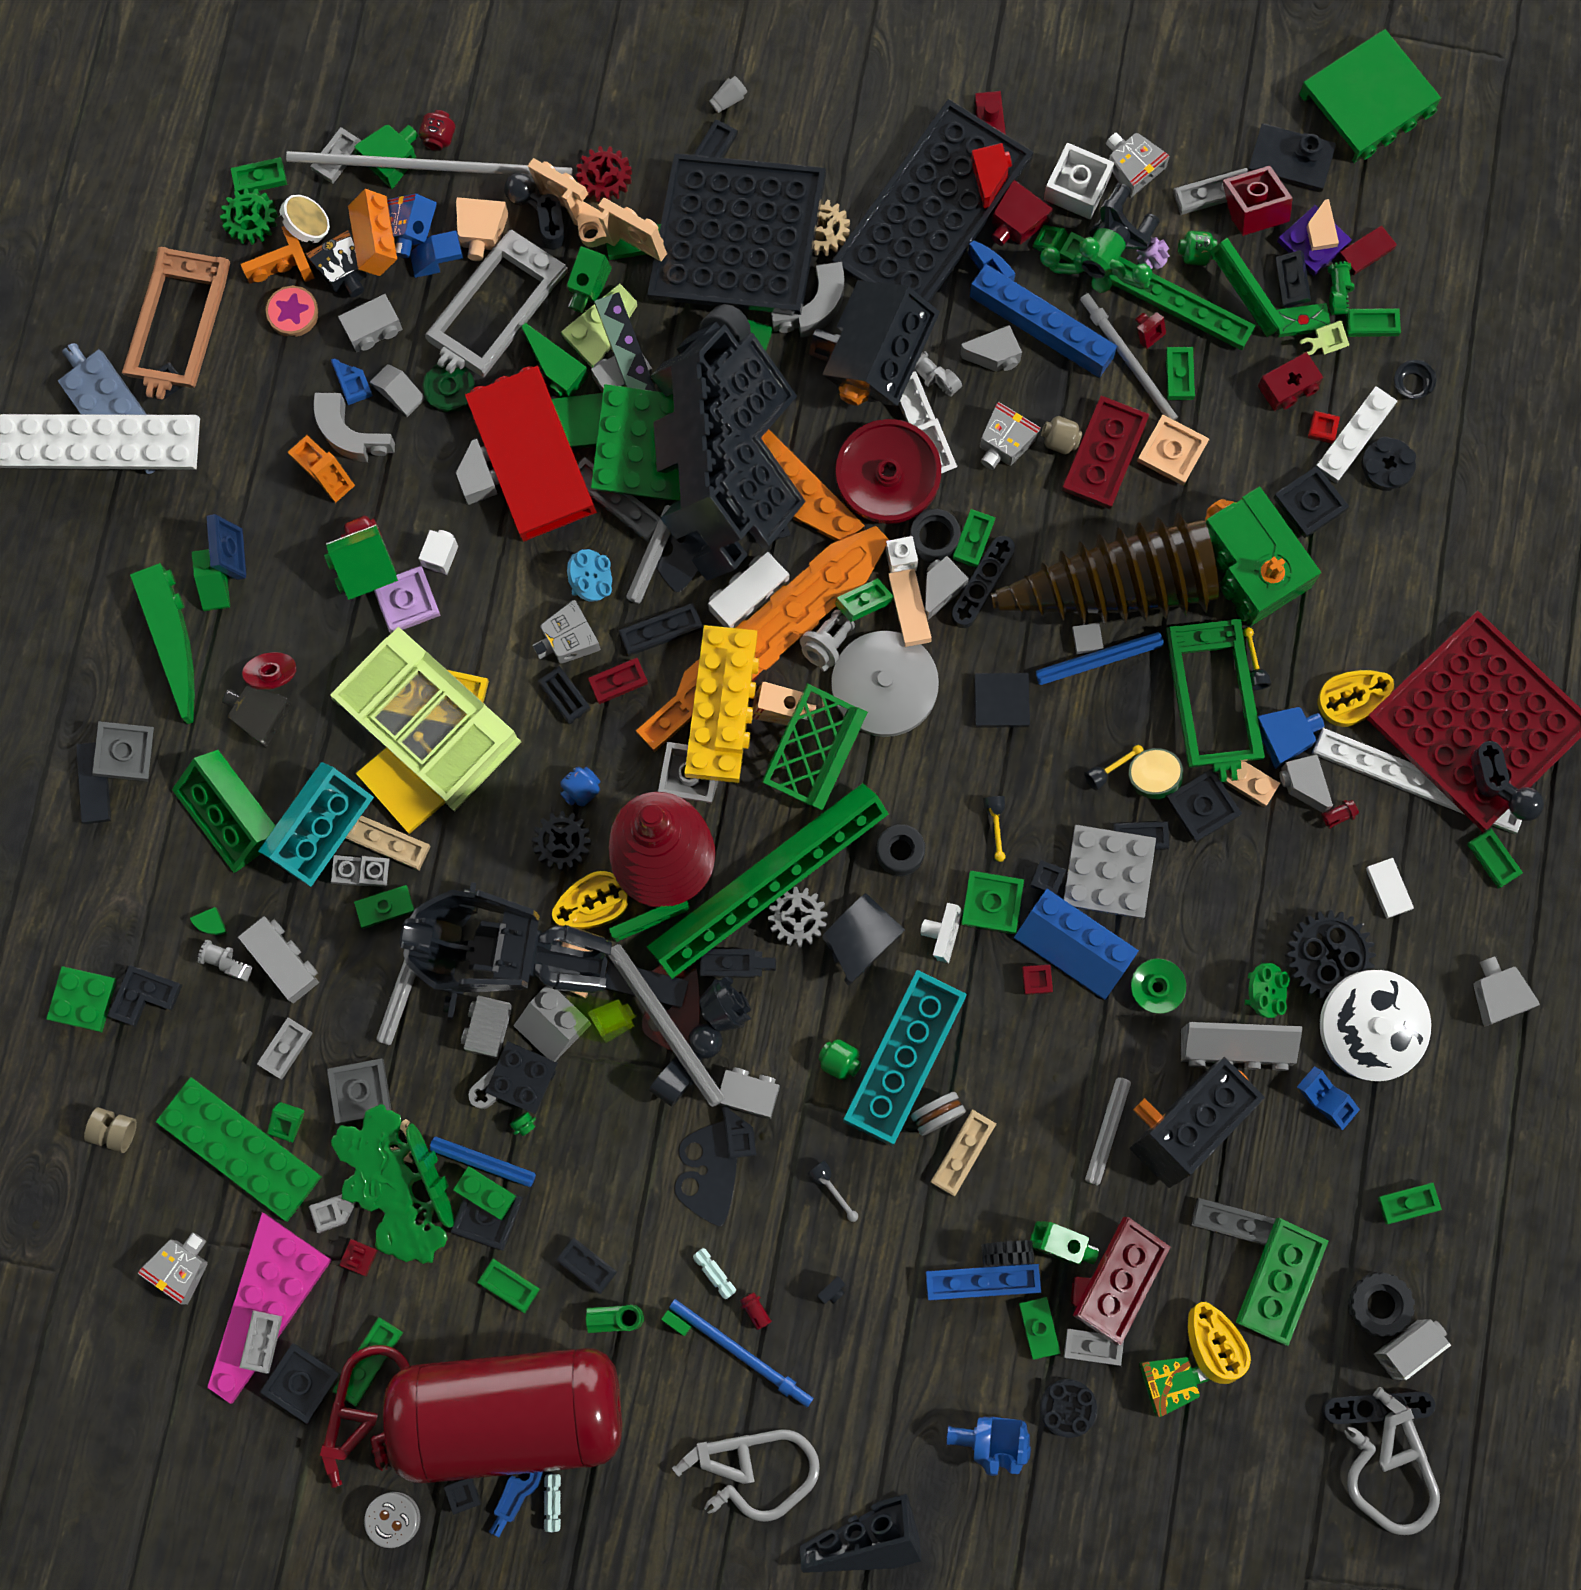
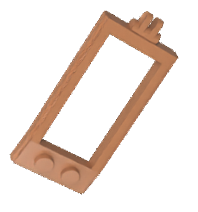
M158 247L153 273L122 374L127 377L144 379L143 384L147 386V397L153 398L156 388L157 399H164L166 390H171L172 385L195 388L225 288L230 266L229 259ZM165 277L211 285L185 375L138 367Z

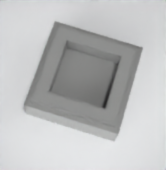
M1099 623L1072 627L1076 654L1096 652L1103 649Z

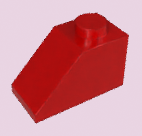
M1002 143L972 150L971 162L984 208L990 206L1008 177V168L1012 167L1009 151H1004Z

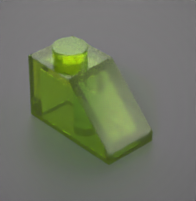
M619 999L588 1012L606 1043L634 1027L631 1020L635 1018V1015L628 1003L622 1006Z

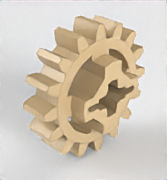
M827 200L825 205L820 207L813 246L816 256L820 251H823L825 256H828L830 249L837 253L838 244L843 246L846 242L845 238L850 235V230L848 229L850 227V220L846 219L847 212H839L838 203L831 207L830 200ZM837 226H839V231L835 236L834 231L837 230Z

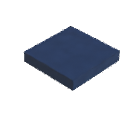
M216 514L208 515L207 528L210 566L237 580L246 578L243 529Z

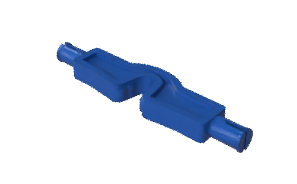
M543 1472L530 1473V1477L526 1481L515 1476H511L508 1479L502 1497L494 1511L497 1518L489 1530L491 1534L500 1537L507 1521L512 1522L525 1497L533 1493L539 1486Z

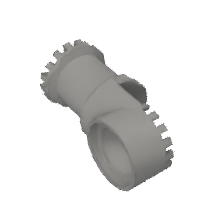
M926 351L921 353L914 371L925 380L927 386L936 383L939 388H942L943 392L946 391L945 394L948 396H952L962 387L961 381L951 370H944L941 366L937 367L928 358Z
M205 940V943L201 946L203 950H199L202 953L198 954V963L204 964L206 962L215 965L229 976L248 981L252 966L243 965L242 962L238 964L239 961L235 962V960H232L233 948L227 947L224 949L213 945L210 940Z

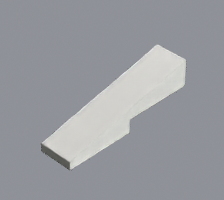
M915 371L910 377L899 406L906 422L924 431L935 444L941 459L942 474L956 468L957 465L939 421L934 417Z

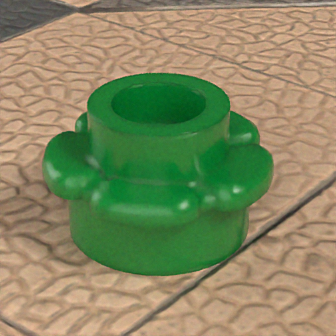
M528 1111L521 1114L510 1123L514 1130L513 1134L520 1133L521 1136L529 1133L535 1128L533 1122L536 1120V1117H532Z

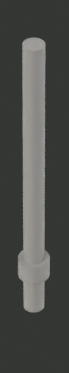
M1089 293L1082 296L1080 300L1091 314L1090 319L1096 326L1099 325L1110 342L1117 345L1116 350L1162 414L1172 420H1176L1178 416L1108 321L1109 316L1104 309L1097 306Z

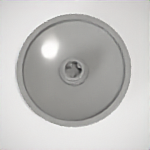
M893 631L872 632L855 639L839 655L832 673L833 696L867 711L868 713L860 731L873 736H897L916 728L930 714L938 694V672L928 651L921 644L905 647L902 633ZM837 705V709L844 717L847 709Z

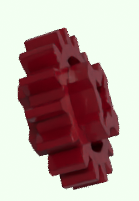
M599 146L597 153L590 149V156L582 155V164H577V182L586 187L588 198L592 197L593 194L595 195L596 202H599L601 197H605L609 201L610 196L619 199V191L626 193V184H631L632 182L631 176H629L632 175L631 166H628V158H622L620 150L614 154L610 146L607 151H603L602 146Z

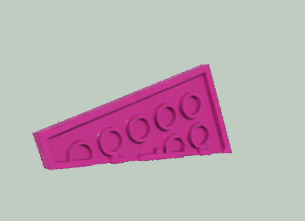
M263 1212L208 1384L210 1390L230 1404L235 1401L255 1372L239 1368L253 1311L283 1316L278 1334L279 1337L332 1261L329 1257Z

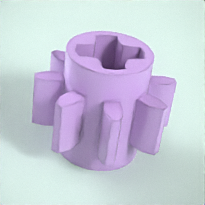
M1151 237V243L1146 250H1137L1139 256L1136 259L1140 264H1147L1151 269L1156 270L1166 264L1169 257L1167 253L1169 247L1164 240L1159 241L1157 237Z

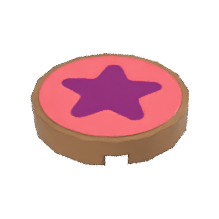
M282 287L273 293L266 306V315L270 325L282 336H302L313 328L318 319V304L312 294L303 287Z

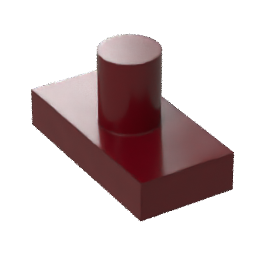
M1001 91L975 93L977 117L1006 135Z

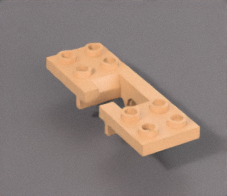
M533 158L529 163V171L540 194L555 195L559 199L560 205L568 209L573 223L578 226L579 236L585 246L596 247L605 243L615 246L622 239L659 261H662L667 255L658 226L652 220H643L632 209L628 207L622 208L606 198L601 200L598 204L599 210L583 202L588 195L586 187L577 183L571 175L557 172L551 164L545 161L541 163ZM595 229L598 231L594 238H585V233L588 230Z

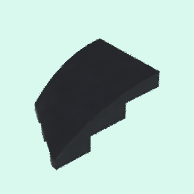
M865 893L822 937L827 947L832 951L835 963H840L846 975L844 981L849 986L902 935L905 929Z

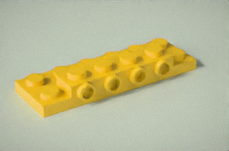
M704 625L685 767L686 778L735 783L740 781L743 748L748 749L750 732H746V724H752L753 707H749V699H755L756 683L752 682V675L758 674L759 658H755L757 630Z

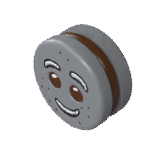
M956 1092L946 1094L911 1114L913 1122H916L917 1130L921 1136L950 1123L966 1112L964 1106L957 1100L959 1097Z
M389 1492L380 1495L370 1503L364 1517L365 1530L375 1544L385 1548L399 1547L409 1542L417 1533L420 1525L419 1508L415 1501L404 1493Z

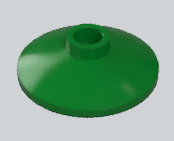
M1151 959L1141 964L1134 972L1131 980V991L1135 1001L1144 1010L1163 1014L1174 1010L1181 1004L1186 994V980L1182 971L1174 963L1165 959ZM1154 983L1161 984V992L1153 990L1152 986Z

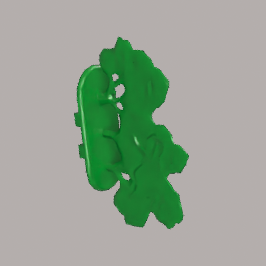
M380 1104L365 1111L362 1130L359 1131L356 1127L341 1125L337 1130V1134L331 1140V1145L340 1161L346 1162L356 1169L354 1175L344 1181L341 1199L351 1203L359 1202L362 1208L371 1212L378 1208L384 1212L383 1220L376 1230L375 1247L377 1250L387 1255H394L397 1259L405 1262L417 1259L422 1264L432 1263L434 1252L444 1247L448 1239L446 1232L440 1226L432 1224L433 1211H436L438 1218L447 1228L454 1225L452 1207L445 1192L449 1185L445 1176L439 1177L434 1165L438 1158L434 1150L428 1151L418 1128L414 1124H409L406 1129L408 1144L400 1141L398 1137L401 1126L400 1115L392 1110H386L385 1105ZM396 1144L400 1149L392 1151L390 1146ZM410 1151L419 1171L416 1174L403 1161ZM421 1179L431 1199L427 1203L416 1199L412 1192L413 1183ZM418 1203L421 1207L416 1209L412 1205ZM425 1209L427 1212L423 1213L426 1218L421 1225H417L415 1223L416 1216ZM426 1224L430 1225L431 1229L429 1231L424 1230Z

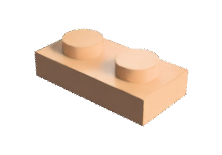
M1245 761L1241 762L1242 767L1237 770V781H1231L1230 772L1226 771L1227 782L1223 783L1264 808L1280 785L1279 782Z

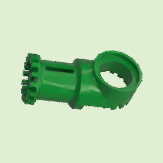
M1341 261L1339 264L1336 262L1328 267V273L1331 274L1333 283L1329 295L1331 315L1347 314L1349 308H1346L1349 307V304H1346L1349 300H1346V298H1348V293L1352 292L1355 287L1350 279L1351 263L1346 261L1343 263Z

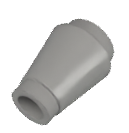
M736 76L731 79L728 78L709 103L717 113H720L722 110L744 99L747 90Z

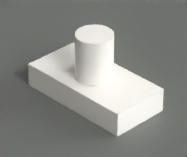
M947 903L942 923L925 919L921 927L922 936L937 939L933 956L938 961L945 963L950 961L963 914L961 908L955 904Z

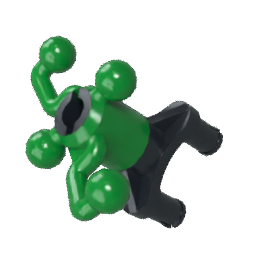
M1118 183L1110 198L1105 200L1101 206V218L1090 230L1089 234L1091 237L1081 241L1079 245L1080 253L1075 255L1073 259L1074 264L1059 263L1060 252L1054 247H1046L1041 252L1040 260L1044 266L1049 267L1052 272L1058 274H1080L1085 271L1093 277L1092 288L1098 293H1105L1111 288L1112 279L1109 275H1115L1123 283L1144 290L1149 287L1152 278L1150 266L1144 263L1138 264L1133 268L1132 274H1129L1124 264L1118 259L1124 249L1146 250L1151 243V236L1160 221L1155 215L1148 213L1144 216L1139 228L1136 229L1122 212V206L1131 194V189L1125 184L1121 186V183Z

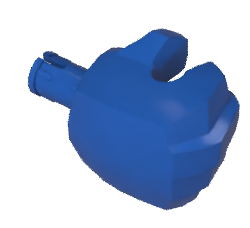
M979 1417L977 1427H974V1430L948 1427L947 1445L972 1447V1450H974V1461L983 1467L987 1475L996 1476L999 1467L1007 1469L1008 1473L1019 1474L1023 1465L1027 1464L1030 1459V1434L1027 1431L1026 1423L1022 1420Z

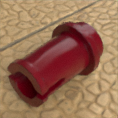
M1344 800L1341 805L1323 812L1322 817L1326 826L1331 829L1333 826L1348 819L1354 820L1359 811L1353 800Z
M755 1292L742 1298L740 1302L742 1304L741 1309L746 1310L757 1331L772 1322V1320L768 1317L759 1301L760 1295L756 1296Z

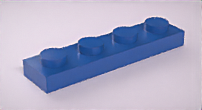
M1039 1264L926 1271L928 1300L1041 1293Z

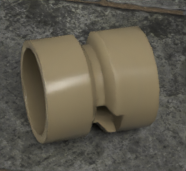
M97 1107L88 1120L84 1139L86 1142L99 1146L106 1143L108 1149L125 1153L135 1135L136 1119L121 1114L115 1117L114 1112Z

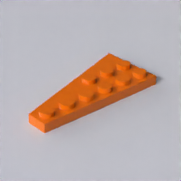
M768 429L761 439L806 501L794 515L793 519L801 524L805 523L811 526L817 532L835 541H840L863 531L865 525Z

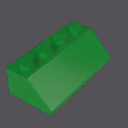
M219 750L194 758L172 789L233 873L239 871L261 854L258 852L276 827Z

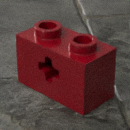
M1305 352L1262 376L1258 387L1274 411L1282 407L1285 410L1293 406L1297 399L1303 395L1309 397L1315 394L1320 389L1319 385L1324 377L1309 354Z

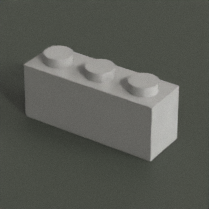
M264 916L238 938L285 997L294 1004L319 983L315 978L318 972L308 960L303 963L298 956L301 951L292 940L287 942L281 934L285 931L275 919L270 922Z

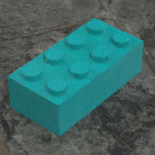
M321 762L258 852L300 881L312 886L374 797L334 767Z

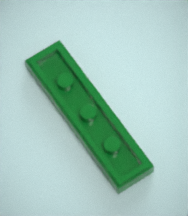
M1226 238L1215 246L1210 254L1264 334L1269 337L1286 325L1229 239Z

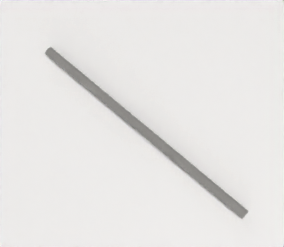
M287 151L286 155L287 162L506 175L523 172L532 176L528 165ZM554 167L557 172L561 174L567 173L572 176V168Z

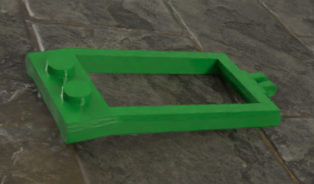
M1241 619L1167 627L1166 636L1188 767L1212 765L1213 772H1219L1220 782H1227L1226 771L1230 772L1231 781H1237V770L1241 769V762L1265 758L1245 651ZM1232 648L1250 750L1199 755L1182 654Z

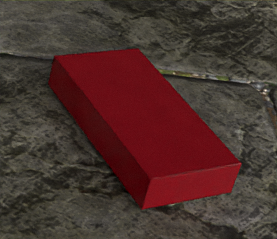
M1381 225L1342 250L1339 257L1343 262L1351 263L1350 271L1355 275L1394 250L1397 244Z

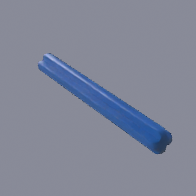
M1159 632L1086 654L1036 671V678L1040 685L1160 648L1164 644L1163 638Z

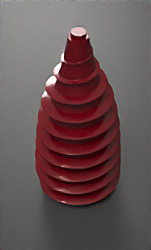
M650 792L629 801L616 816L609 837V856L616 881L631 898L642 904L654 907L675 906L694 897L706 885L714 867L715 846L706 822L689 802L675 794Z

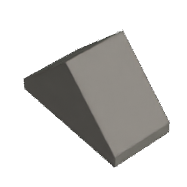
M387 364L370 381V384L407 417L425 400L423 394L404 372Z

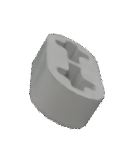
M496 1066L487 1072L469 1091L471 1104L479 1109H486L499 1099L487 1093L486 1097L488 1100L485 1103L481 1100L475 1101L478 1097L476 1092L478 1090L484 1092L487 1089Z

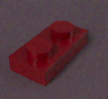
M638 658L588 678L599 704L648 684Z

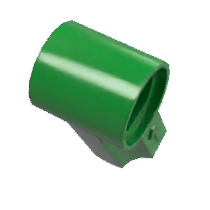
M636 1305L587 1308L586 1326L588 1333L632 1331L641 1327L644 1322V1313ZM627 1310H632L636 1313L637 1321L633 1326H628L624 1322L623 1316Z

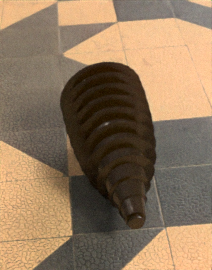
M1176 513L1173 526L1166 527L1162 520L1157 517L1154 529L1150 532H1146L1141 523L1137 522L1134 536L1128 538L1121 528L1118 527L1113 542L1107 543L1101 534H1098L1096 546L1088 550L1079 541L1076 555L1068 558L1063 551H1060L1058 563L1048 567L1042 562L1041 571L1030 576L1024 575V579L997 589L996 593H991L993 609L999 608V611H1039L1042 616L1045 612H1055L1060 614L1063 621L1067 613L1079 614L1084 624L1088 613L1099 614L1105 625L1109 613H1119L1126 624L1129 612L1139 611L1145 622L1147 621L1149 609H1159L1166 619L1169 607L1179 606L1186 616L1189 604L1199 603L1206 613L1209 600L1218 599L1219 587L1213 547L1205 521L1199 520L1186 523L1180 513Z

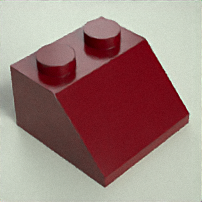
M1271 166L1223 180L1231 219L1242 236L1290 222L1293 198Z

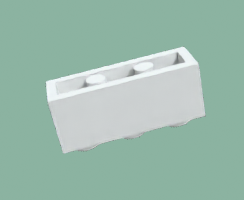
M769 552L763 556L758 555L750 562L749 568L743 574L741 572L735 574L729 581L730 585L723 591L721 589L717 590L710 597V602L708 603L709 611L724 627L735 628L763 606L783 585L786 586L789 583V573Z

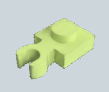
M1342 321L1315 329L1316 338H1304L1299 342L1300 344L1305 342L1311 343L1312 347L1307 352L1309 355L1315 353L1318 348H1321L1322 353L1325 355L1349 346Z

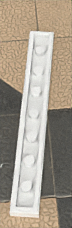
M1325 728L1321 729L1312 752L1313 755H1318V757L1464 814L1411 762ZM1508 809L1492 825L1517 834L1522 821L1516 819Z

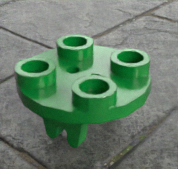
M1273 963L1260 964L1252 973H1248V979H1250V999L1245 1000V1006H1251L1256 1014L1262 1018H1274L1277 1015H1283L1287 1009L1286 998L1287 987L1290 982L1287 972L1281 971Z

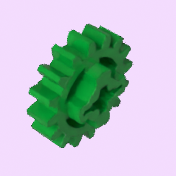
M244 188V194L242 195L235 191L234 199L226 198L229 205L221 207L224 213L220 215V219L224 223L222 226L226 233L229 232L231 239L234 240L238 237L241 244L246 239H249L251 245H253L255 238L263 242V235L265 233L270 236L272 235L270 227H277L274 218H277L278 214L273 201L269 200L266 193L260 196L258 189H255L251 194L247 188Z

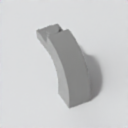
M842 262L816 266L818 292L815 298L803 306L801 315L771 312L773 332L788 333L795 328H799L800 337L814 334L816 329H823L834 319L841 307L844 295Z
M315 393L314 412L316 421L325 439L334 450L349 459L359 462H368V453L376 456L394 453L395 442L391 434L358 433L345 425V401L341 393Z

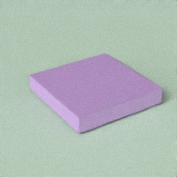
M422 566L398 574L397 582L374 590L390 634L397 627L404 630L441 616Z

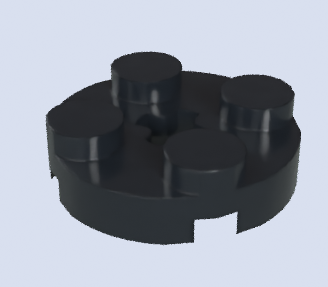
M1379 438L1378 441L1372 443L1367 448L1362 457L1361 466L1366 475L1367 482L1383 491H1392V489L1405 486L1415 472L1416 453L1407 444L1398 439ZM1382 460H1392L1395 468L1385 469V463Z

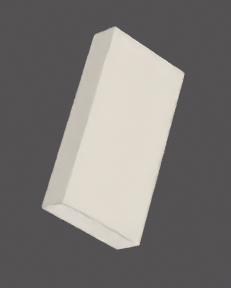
M1393 858L1366 868L1386 919L1414 908Z

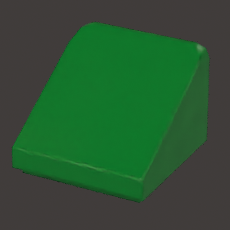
M1043 225L1033 244V248L1042 252L1046 247H1054L1060 252L1069 234L1065 228Z
M282 1102L278 1103L272 1110L267 1134L293 1143L305 1111Z

